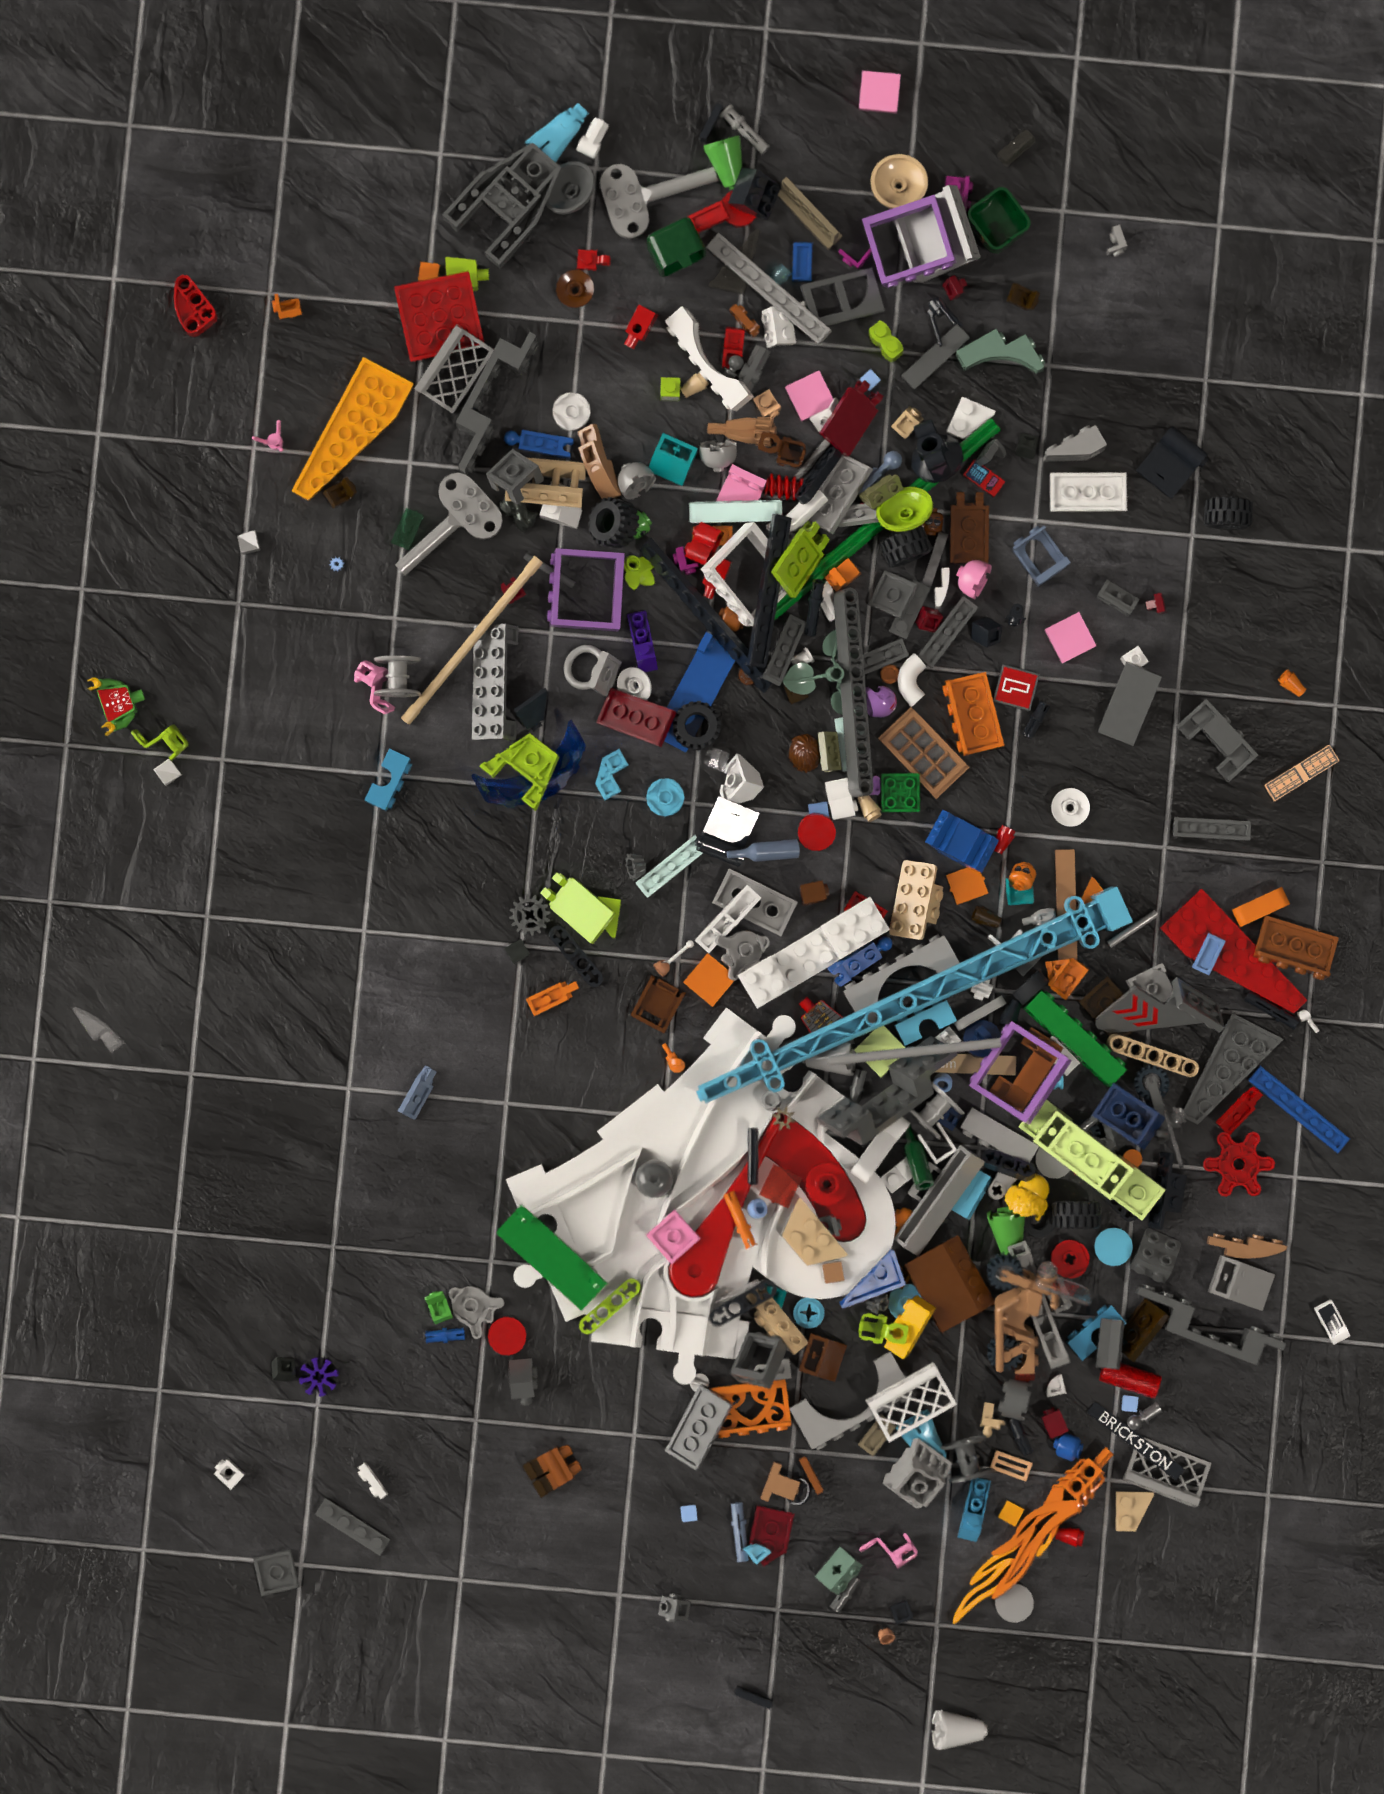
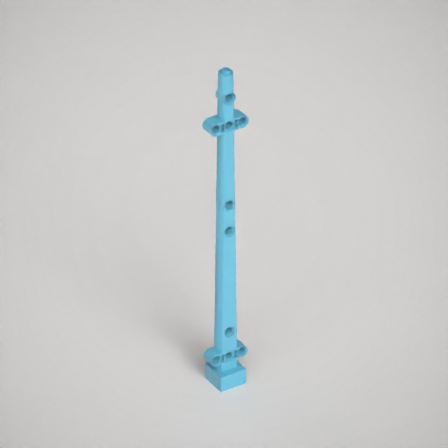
M1109 887L1090 896L1092 901L1086 904L1078 896L1068 897L1064 901L1065 914L772 1052L764 1040H753L749 1048L754 1060L699 1085V1090L696 1091L700 1102L704 1101L707 1104L763 1079L770 1091L779 1092L784 1087V1080L780 1071L1078 940L1084 948L1092 949L1097 947L1100 941L1098 931L1103 929L1105 931H1113L1133 922L1118 887ZM1073 899L1078 902L1076 910H1072L1069 906L1070 901ZM1080 917L1086 920V925L1083 928L1077 924ZM1045 933L1051 935V941L1048 944L1044 943L1042 939ZM1089 934L1094 938V942L1091 945H1087L1085 942V938ZM906 996L912 999V1004L909 1007L903 1005V999ZM871 1012L877 1015V1020L874 1023H870L867 1019L868 1014ZM758 1042L764 1045V1050L761 1053L754 1051V1046ZM765 1060H769L772 1063V1067L768 1071L762 1068V1063ZM730 1076H734L737 1080L736 1085L733 1087L727 1085V1079ZM778 1078L780 1085L775 1089L771 1088V1079Z

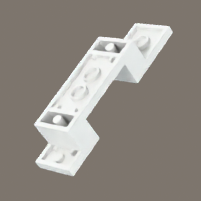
M871 897L737 976L758 1009L890 929Z

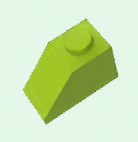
M598 896L603 903L616 913L615 917L605 928L611 938L616 939L621 900Z

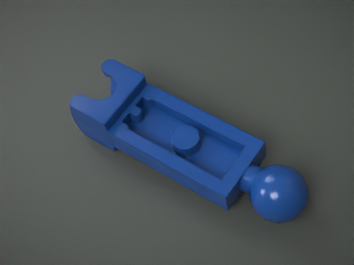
M513 430L507 431L504 435L506 444L515 445L520 443L519 450L571 459L570 452L564 451L563 448L565 445L574 444V439L527 430H522L521 436Z
M883 936L879 938L877 945L870 941L841 961H837L829 966L827 970L831 974L836 975L839 973L834 982L838 986H843L852 977L883 958L880 951L890 950L892 940L890 937Z

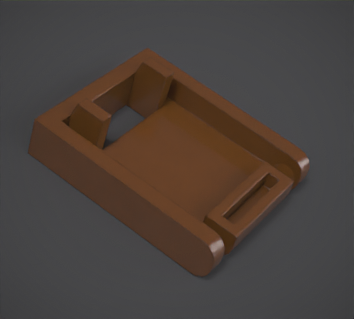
M652 975L630 1016L664 1034L686 993L682 991L679 998L676 997L679 989L658 979L656 985H653L655 976ZM644 1010L661 1019L658 1026L641 1017Z

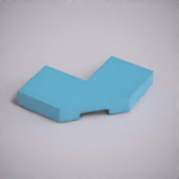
M620 749L602 758L595 784L605 801L621 792L613 774L629 766Z

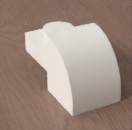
M905 1157L881 1177V1180L891 1194L912 1178L907 1158Z

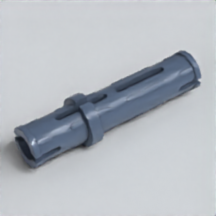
M743 1502L731 1503L733 1519L731 1525L734 1528L737 1562L749 1561V1558L744 1550L747 1547L745 1524L747 1522L744 1519ZM740 1534H741L742 1550H741V1544H740Z

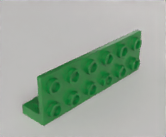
M522 1204L496 1232L499 1237L580 1311L608 1283Z

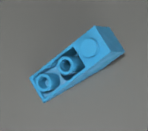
M981 1478L971 1479L958 1538L977 1542L981 1532L991 1481Z

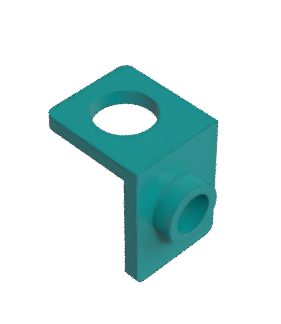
M1006 878L1008 905L1034 903L1033 886L1029 890L1018 891L1010 887L1009 878Z

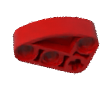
M187 275L179 276L174 287L175 310L187 334L196 337L211 327L217 321L218 316L213 306L192 279ZM188 281L190 283L189 287L181 289L180 285L182 282ZM195 296L201 297V301L198 304H193L192 299ZM205 313L211 314V318L205 316ZM191 323H197L196 330L191 331L188 329Z

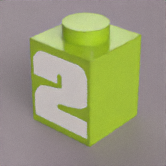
M661 377V400L680 401V378Z

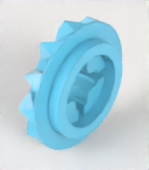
M813 1298L801 1299L794 1307L795 1321L804 1328L818 1326L824 1318L822 1304ZM810 1304L811 1311L817 1314L811 1315L809 1321H807V1316L800 1313V1311H806Z

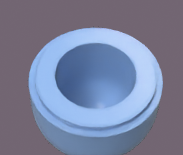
M939 1073L934 1077L933 1083L938 1086L939 1081H945L948 1084L944 1088L939 1087L944 1093L951 1090L952 1078L949 1074Z
M762 1199L752 1200L747 1206V1212L754 1219L762 1218L767 1214V1205Z

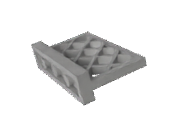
M456 324L414 389L453 414L489 360L494 349L463 329L459 324ZM463 335L471 339V347L461 348L460 339ZM484 347L489 351L485 358L477 359L475 348ZM473 349L475 360L464 362L462 351ZM460 352L462 362L451 364L449 356L451 353ZM476 362L477 371L474 374L467 375L465 364ZM462 365L464 376L453 377L452 367ZM449 367L451 378L440 380L439 371ZM465 378V389L456 391L454 380ZM452 381L454 391L443 393L441 383ZM439 383L441 394L432 395L427 391L430 385ZM455 394L456 402L453 407L445 403L444 396Z
M1144 1438L1159 1450L1167 1451L1169 1458L1173 1461L1179 1456L1184 1457L1188 1466L1183 1468L1189 1467L1194 1478L1184 1482L1182 1475H1180L1179 1479L1182 1484L1173 1486L1169 1482V1475H1166L1161 1470L1164 1477L1155 1479L1149 1470L1157 1466L1148 1468L1144 1456L1134 1449L1122 1480L1191 1507H1197L1212 1463ZM1141 1459L1145 1470L1140 1473L1132 1470L1134 1462ZM1197 1463L1206 1466L1203 1474L1196 1476L1192 1467ZM1193 1480L1198 1485L1196 1494L1189 1492L1186 1486L1187 1483Z

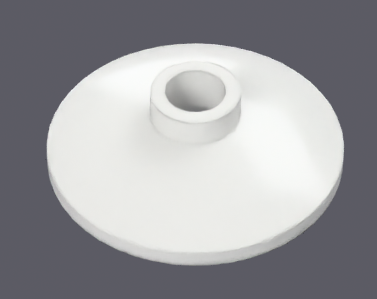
M636 667L626 668L619 674L617 679V689L619 691L646 701L650 697L652 690L651 681L643 670Z
M1067 788L1055 795L1051 810L1054 818L1060 824L1072 827L1081 824L1087 818L1090 804L1083 792L1078 789ZM1071 804L1073 811H1068L1066 809L1067 805Z

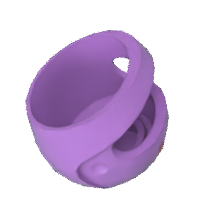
M878 686L877 692L866 687L867 712L869 716H889L897 705L895 693L886 686Z

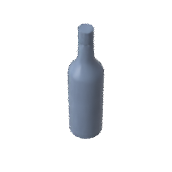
M797 839L758 842L751 844L746 849L727 851V858L746 857L754 862L793 859L799 857L800 849Z

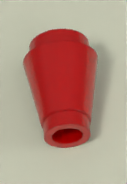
M1002 824L996 834V839L999 842L994 851L1003 854L1015 838L1014 834L1016 831Z
M1058 1528L1055 1539L1076 1548L1077 1546L1082 1547L1085 1531H1081L1080 1528Z

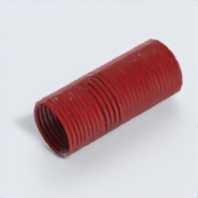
M1121 1362L1119 1370L1102 1368L1099 1381L1103 1383H1109V1385L1124 1388L1127 1391H1133L1151 1399L1156 1398L1162 1380L1161 1375L1137 1369Z

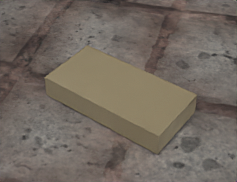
M877 1420L858 1443L871 1456L876 1454L887 1439ZM890 1422L887 1427V1432L889 1433V1435L893 1432L895 1427H897L895 1424Z

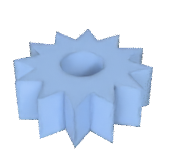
M336 557L335 559L332 558L333 561H330L331 564L329 566L334 571L344 568L342 565L345 563L342 562L343 559L340 560V557L338 559Z

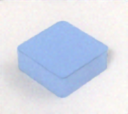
M869 370L860 378L861 382L866 380L870 384L869 391L880 382V378L872 370Z
M1123 1395L1121 1410L1137 1412L1138 1397Z
M696 1505L681 1506L682 1522L697 1521Z

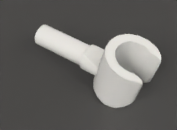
M1301 1010L1297 1012L1301 1022L1307 1020L1315 1033L1320 1031L1314 1024L1308 1011Z

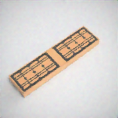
M1328 745L1265 784L1264 787L1273 801H1276L1339 762V759L1331 746Z

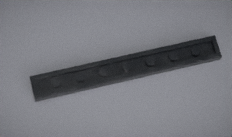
M772 514L747 659V665L762 669L767 667L780 591V583L771 571L787 548L792 520L790 517L779 514Z

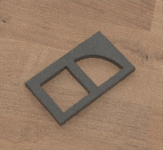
M872 268L800 286L806 308L826 326L885 311ZM865 276L867 283L865 298L858 307L850 309L843 282ZM834 284L842 312L819 318L811 290Z

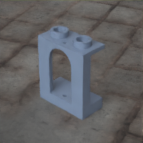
M1036 526L1029 532L1030 536L1025 539L1023 537L1019 538L1013 543L1015 546L1012 548L1013 553L1038 587L1071 563L1067 557L1063 556L1048 535L1045 526L1041 528ZM1030 540L1040 541L1056 562L1055 565L1042 574L1026 554L1025 546Z

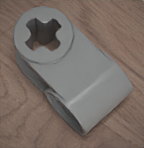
M1006 1163L1003 1165L1007 1169L1012 1168ZM997 1172L987 1189L988 1196L994 1200L1001 1199L1017 1179ZM999 1186L1001 1195H993L994 1190L992 1187L996 1188Z

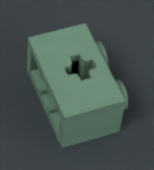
M839 1547L815 1577L828 1589L839 1595L847 1588L850 1580L858 1575L863 1565L846 1550Z

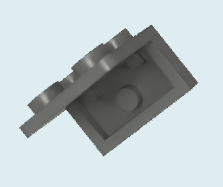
M1147 1228L1142 1237L1138 1252L1129 1268L1138 1274H1144L1157 1282L1165 1284L1172 1273L1181 1242Z

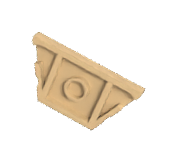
M799 1197L789 1217L787 1226L782 1233V1237L807 1266L846 1257L848 1255Z

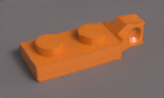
M566 981L560 982L527 998L526 1001L533 1015L536 1016L569 1000V998L573 997L571 992L579 989L577 981L569 985L566 984Z

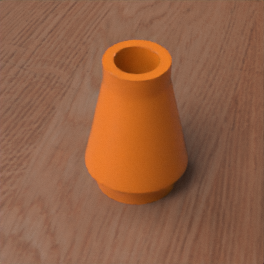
M1287 669L1278 678L1280 686L1296 694L1298 697L1306 691V688L1293 671L1291 672Z

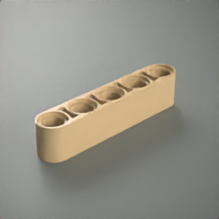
M1112 1034L1107 1038V1047L1125 1056L1187 1077H1193L1199 1071L1197 1062L1189 1058L1118 1034ZM1119 1038L1121 1044L1118 1048H1114L1113 1041ZM1137 1044L1139 1050L1136 1054H1132L1131 1047ZM1155 1050L1156 1058L1150 1060L1149 1053ZM1169 1057L1174 1058L1172 1066H1168L1166 1063ZM1187 1063H1191L1192 1069L1186 1073L1184 1067Z

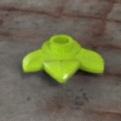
M633 555L626 557L624 560V570L626 571L625 581L627 585L633 590H636L639 584L644 586L654 585V576L651 572V569L654 568L653 565L644 557L638 558ZM629 563H633L635 568H631Z

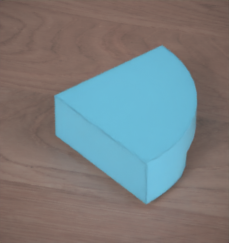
M752 1544L744 1548L756 1565L771 1553L767 1547L760 1544Z

